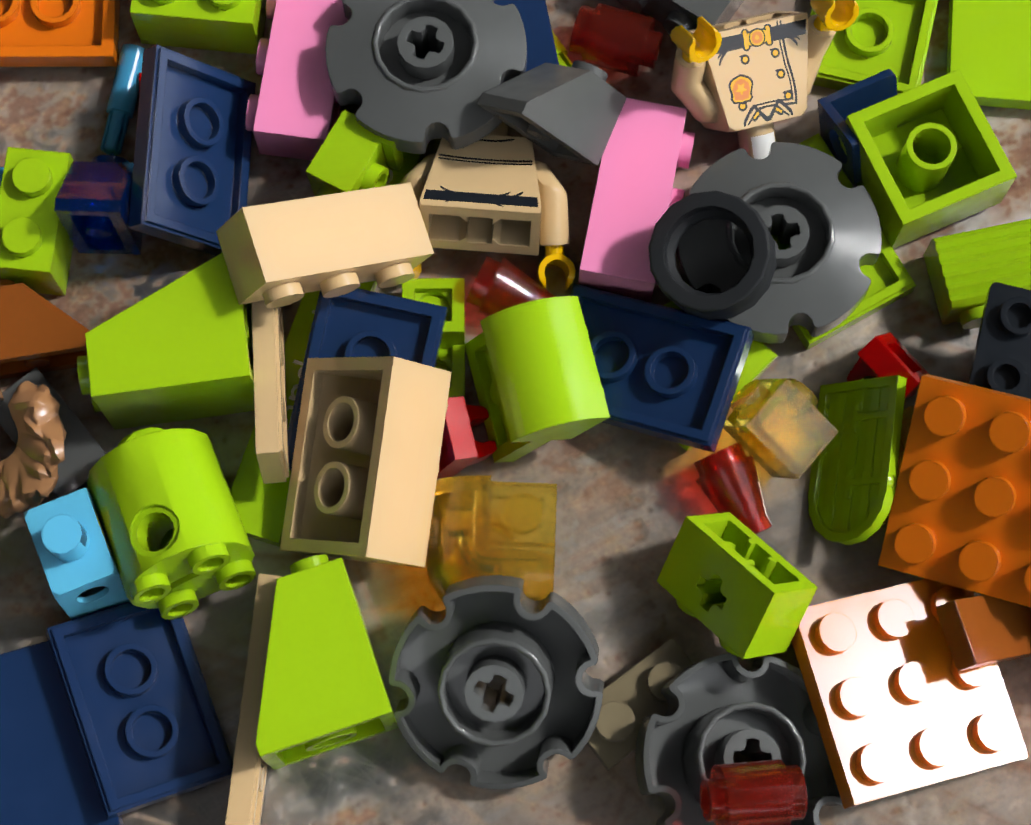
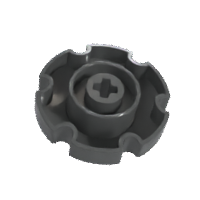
M342 0L345 17L349 21L340 26L332 25L329 27L325 48L326 64L334 96L340 106L349 104L360 106L355 114L357 123L373 134L395 142L398 151L424 154L428 143L436 138L446 139L452 149L455 150L467 147L490 134L502 123L497 117L477 105L482 93L526 72V34L518 9L514 4L497 5L494 3L495 0Z
M773 142L769 155L766 158L754 159L748 155L745 149L740 148L712 164L694 183L689 191V195L692 193L720 191L740 197L758 211L771 235H777L781 244H789L786 250H779L775 241L777 266L770 288L755 306L733 318L719 320L751 327L754 341L782 344L785 342L788 328L791 326H803L812 337H817L835 328L855 311L871 284L870 278L862 273L860 267L876 264L881 253V226L876 207L866 188L862 185L855 188H847L839 182L838 177L842 168L841 162L809 146L797 143ZM721 219L702 220L691 226L680 238L676 249L682 280L694 290L705 293L723 292L736 285L746 273L751 259L750 243L744 232L732 222Z
M488 575L465 579L447 587L443 597L445 610L435 612L426 606L419 607L406 624L399 638L389 671V684L400 687L408 695L407 698L399 701L394 717L410 747L422 760L440 773L445 772L449 766L455 764L466 767L471 775L470 784L479 788L512 789L531 785L546 779L549 767L548 757L560 754L570 760L574 759L582 751L595 730L602 706L604 682L601 679L589 676L585 671L588 667L597 664L599 647L584 618L570 603L555 592H550L545 599L540 601L529 599L523 591L524 580L513 576ZM494 675H499L506 679V682L500 686L499 690L487 686L493 680Z
M731 653L702 660L676 674L661 688V694L668 703V709L664 716L652 714L642 719L636 741L635 770L640 793L642 795L656 794L663 800L664 813L657 820L656 825H822L819 820L821 807L823 805H842L801 670L788 662L766 655L755 659L750 671H747L739 664L738 657ZM741 751L742 755L751 757V769L745 770L743 766L735 765L733 761L734 752Z

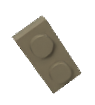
M673 637L603 689L599 719L587 744L607 771L636 750L639 728L645 716L652 714L664 716L666 714L668 703L661 694V688L676 674L693 665L692 661Z

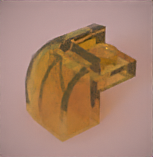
M466 475L437 480L426 567L429 582L442 602L448 586L479 576L503 575L521 578L524 580V594L529 599L535 601L543 600L550 592H553L557 484L492 481L491 475Z

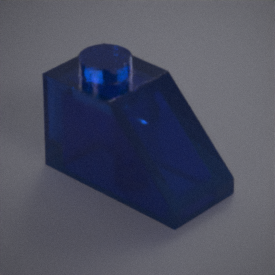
M99 155L94 157L92 162H72L55 198L54 211L79 253L141 255L142 232L128 228L134 163H130L125 158L114 155Z

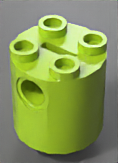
M159 427L140 429L124 437L116 448L102 456L90 469L87 485L118 569L126 597L134 606L147 609L159 608L163 619H176L195 611L199 606V599L220 590L229 591L241 588L255 578L256 572L252 564L255 556L214 446L206 433L192 428H170L165 430Z

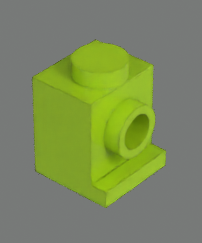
M343 110L305 172L314 195L321 196L385 186L389 176V169L387 167L389 166L399 171L405 161L403 153L397 150L395 142L386 140L368 131L357 122L356 115Z

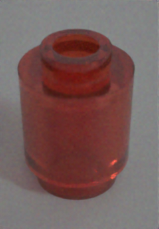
M598 3L596 8L582 5L572 31L569 51L582 55V61L592 65L639 77L643 67L654 69L660 53L663 33L654 31L655 18L603 3Z
M780 759L716 764L711 769L710 779L702 780L700 785V803L703 816L707 822L714 821L715 825H790L791 821L803 820L806 816L808 799L802 770L796 764L785 765Z

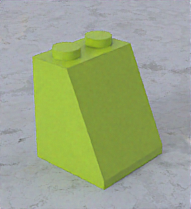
M223 252L85 333L87 355L77 357V372L81 392L83 395H91L94 411H102L114 430L255 411L252 303L239 305Z
M326 554L304 558L289 566L291 574L276 580L255 740L259 757L273 770L398 728L354 588L342 557L329 561Z

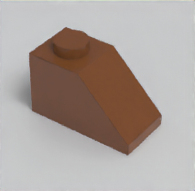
M0 279V380L25 376L35 367L41 373L76 368L77 357L87 355L85 333L90 330L24 283L16 284L12 280Z

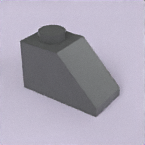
M575 60L571 67L545 62L483 92L477 105L551 155L598 166L627 97L606 83L608 74L604 70L590 63Z

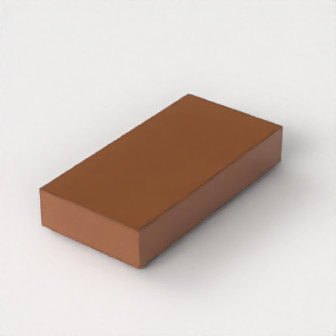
M987 595L956 599L936 607V613L958 671L1031 656V607Z

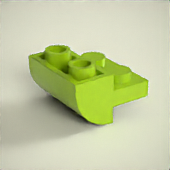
M578 296L543 298L498 311L482 319L480 323L483 332L465 343L479 404L485 407L489 414V418L484 421L488 440L495 441L497 450L492 454L494 463L516 461L551 440L572 439L610 418L604 389L600 381Z

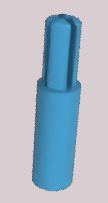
M135 44L122 45L106 109L108 117L100 149L109 155L121 154L129 119H132L134 116L139 95V73H142L143 52L145 48Z

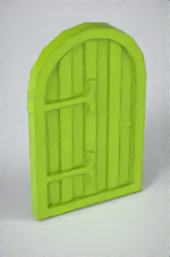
M894 375L820 385L808 505L809 515L815 530L826 540L845 545L866 541L880 529L890 513L896 489L907 381L905 377Z

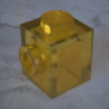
M793 378L755 379L746 384L733 398L730 405L733 412L727 417L723 427L772 477L799 479L839 432L815 407L818 404V399L814 393L804 384Z

